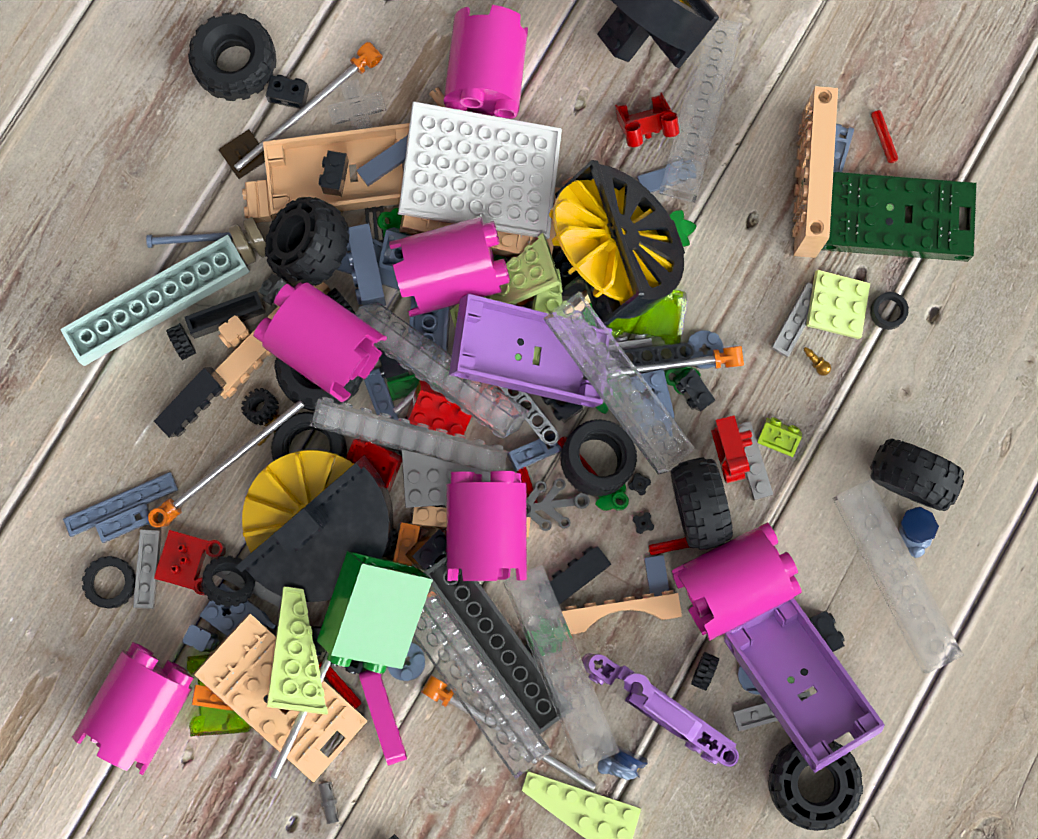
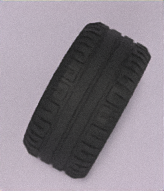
M307 411L294 414L276 429V433H274L272 438L273 442H271L272 459L275 461L289 454L291 442L297 434L306 430H316L327 436L330 453L338 454L344 458L347 457V445L342 431L334 421L317 412Z
M602 419L586 421L575 428L566 439L561 449V469L565 478L568 479L567 481L575 489H578L577 491L595 497L606 496L619 490L633 475L637 462L636 446L630 434L622 426L620 427V425H616L614 422ZM589 440H600L607 443L617 456L615 473L608 476H596L590 473L580 460L581 445Z

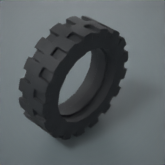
M107 556L98 558V560L91 562L89 568L87 567L84 571L86 573L82 577V589L85 591V597L92 604L101 608L112 609L126 604L129 598H132L134 595L136 574L133 572L134 569L128 562L117 557ZM104 567H117L124 575V588L115 598H102L94 588L95 576Z
M220 556L218 559L211 560L210 564L206 565L201 586L204 595H207L211 602L214 601L216 605H224V607L232 605L237 607L240 603L244 604L247 602L248 598L250 599L256 580L246 569L242 572L237 569L236 566L242 561L241 558ZM231 571L242 577L245 586L238 591L227 592L219 589L214 584L212 578L219 572Z

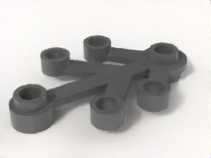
M559 478L553 482V487L542 502L534 503L539 494L547 488L545 482L538 481L534 485V490L526 499V515L531 517L543 531L550 530L552 524L549 520L540 517L535 511L543 510L557 521L561 528H568L571 524L570 519L563 517L554 508L576 506L579 509H584L590 503L588 495L579 493L574 498L552 501L558 492L566 486L565 481ZM557 481L563 483L561 488L556 486ZM539 483H542L544 485V488L541 491L537 488V485ZM580 497L584 499L582 505L578 504V498ZM563 519H566L568 522L566 526L561 524ZM545 521L549 524L547 529L542 527V523Z

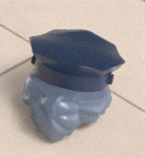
M922 507L906 510L899 527V538L901 544L906 547L909 556L914 558L921 557L925 553V548H928L931 545L932 539H935L939 525L933 513Z
M614 745L615 752L612 757L604 755L598 761L599 773L614 775L625 780L635 779L636 777L640 778L638 771L648 764L647 758L632 753L618 745Z

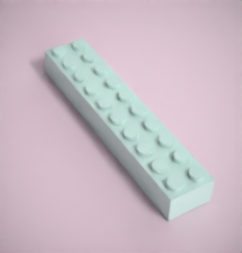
M226 235L60 330L78 362L86 366L250 271L232 240Z

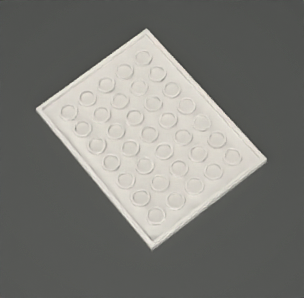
M413 102L398 214L453 224L481 216L483 223L494 221L497 231L536 238L543 233L546 239H549L552 221L549 212L553 208L562 129Z

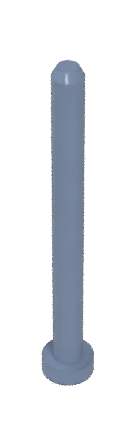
M230 232L153 237L151 234L146 236L148 248H153L154 245L217 241L226 235L231 240L233 238Z

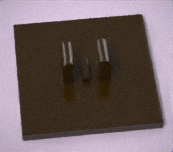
M249 129L218 149L238 179H241L265 163L263 150L240 171L234 167L237 162L259 145Z

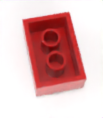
M420 379L407 410V423L462 439L476 408L473 395Z

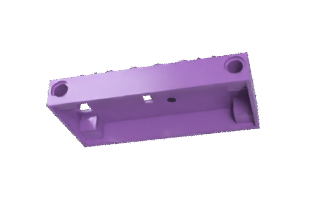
M467 294L459 302L449 375L594 408L603 404L612 329L600 328L597 325ZM535 346L541 348L539 365L532 364ZM585 355L595 358L592 381L582 379Z
M794 598L725 633V644L814 773L882 732L885 724ZM813 686L817 693L801 702L797 695ZM849 732L854 740L833 752L828 744Z

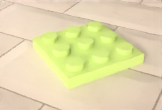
M820 270L815 271L806 326L860 339L862 337L870 283Z

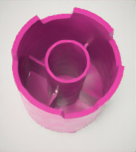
M492 5L489 15L470 16L469 7H464L455 14L444 93V105L446 108L512 119L517 116L520 106L528 27L523 29L520 26L519 13L502 6Z
M480 216L389 242L390 249L402 248L404 260L393 265L402 297L414 296L418 307L408 311L410 317L457 305L460 299L467 294L486 297L502 292L501 285L509 283L510 277L505 259L494 261L491 247L500 244L494 221L483 223Z
M300 282L295 287L289 284L284 285L274 300V304L280 307L272 320L268 317L264 318L257 326L253 336L262 342L264 349L340 402H344L351 394L343 387L357 376L364 380L368 377L382 354L374 346V343H378L380 340L385 341L387 337L310 283L302 284Z
M491 471L490 482H482V474H475V472H451V483L446 484L447 581L458 580L459 569H462L463 581L510 580L511 568L516 570V580H527L526 483H521V473H515V471Z
M768 522L672 570L677 588L685 587L693 605L688 610L702 635L707 634L709 641L802 593L800 585L794 576L798 573L795 562L788 552L779 554L775 547L778 544L777 536Z
M132 642L128 651H121L72 738L76 743L81 744L86 735L91 737L90 741L96 743V746L99 747L97 757L126 771L134 761H137L136 767L140 770L139 774L144 775L193 688L190 684L194 677L187 674L188 670L170 660H167L163 668L156 665L159 659L153 656L154 653Z

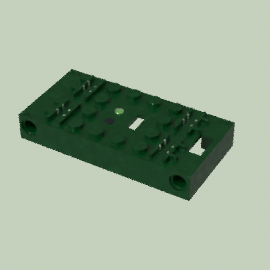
M833 172L829 239L821 250L968 262L974 256L977 183ZM905 206H912V223H905ZM960 207L967 208L966 230H959Z

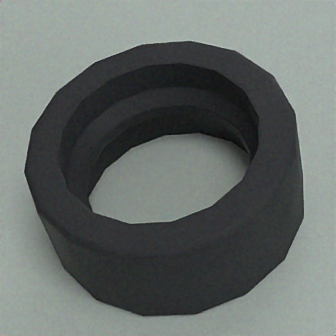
M896 292L881 294L874 300L870 310L872 321L878 327L887 330L898 328L909 314L907 301ZM892 300L898 304L901 311L897 320L889 322L881 318L878 310L883 301Z

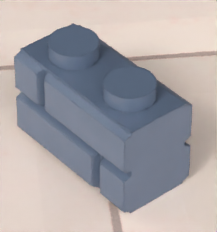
M191 625L183 638V643L202 652L214 651L219 644L218 634L208 631L201 626Z

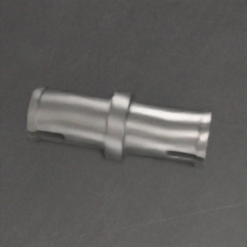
M331 782L319 784L322 798L321 807H324L326 824L339 822L335 806L337 801L333 796Z

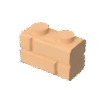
M267 180L246 182L245 189H242L243 199L247 200V207H244L245 218L253 217L255 223L273 221L270 211Z
M235 315L228 320V323L225 322L218 327L221 333L218 335L228 348L232 346L235 350L251 334L238 316Z

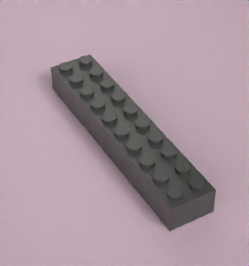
M447 556L424 572L433 579L432 586L539 735L571 712L568 705L478 581H463L462 569H459L458 580L447 581Z

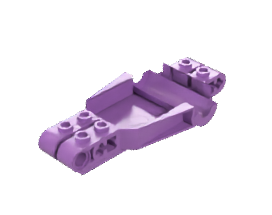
M587 653L582 657V669L590 674L588 676L590 680L600 685H603V683L612 685L616 678L624 680V689L630 692L625 702L686 742L685 746L693 752L702 753L701 758L714 765L719 763L727 767L734 766L738 762L739 754L735 749L737 744L650 684L644 675L633 672L625 665L620 667L600 654ZM595 664H596V665H601L602 667H601V668H596V667H595Z

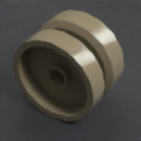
M253 217L243 221L246 233L243 232L238 224L228 228L233 238L232 241L247 266L256 262L253 249L257 250L260 257H266V243Z

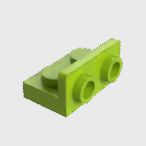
M766 418L757 443L793 457L802 438V432L794 425L787 426L782 424V421L777 418Z

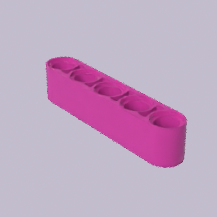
M370 670L361 672L359 678L387 765L390 766L407 760L381 674Z

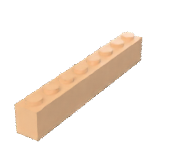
M324 282L314 286L324 294L330 292L329 286ZM278 306L268 318L272 320L280 307ZM255 330L215 370L227 383L223 387L224 391L220 394L224 399L232 397L237 391L236 388L250 378L249 374L254 369H259L264 363L263 360L267 356L272 355L263 348L262 342L253 336Z

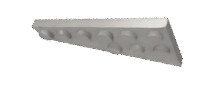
M404 449L401 450L405 508L446 505V484L451 483V472H475V474H482V482H490V472Z

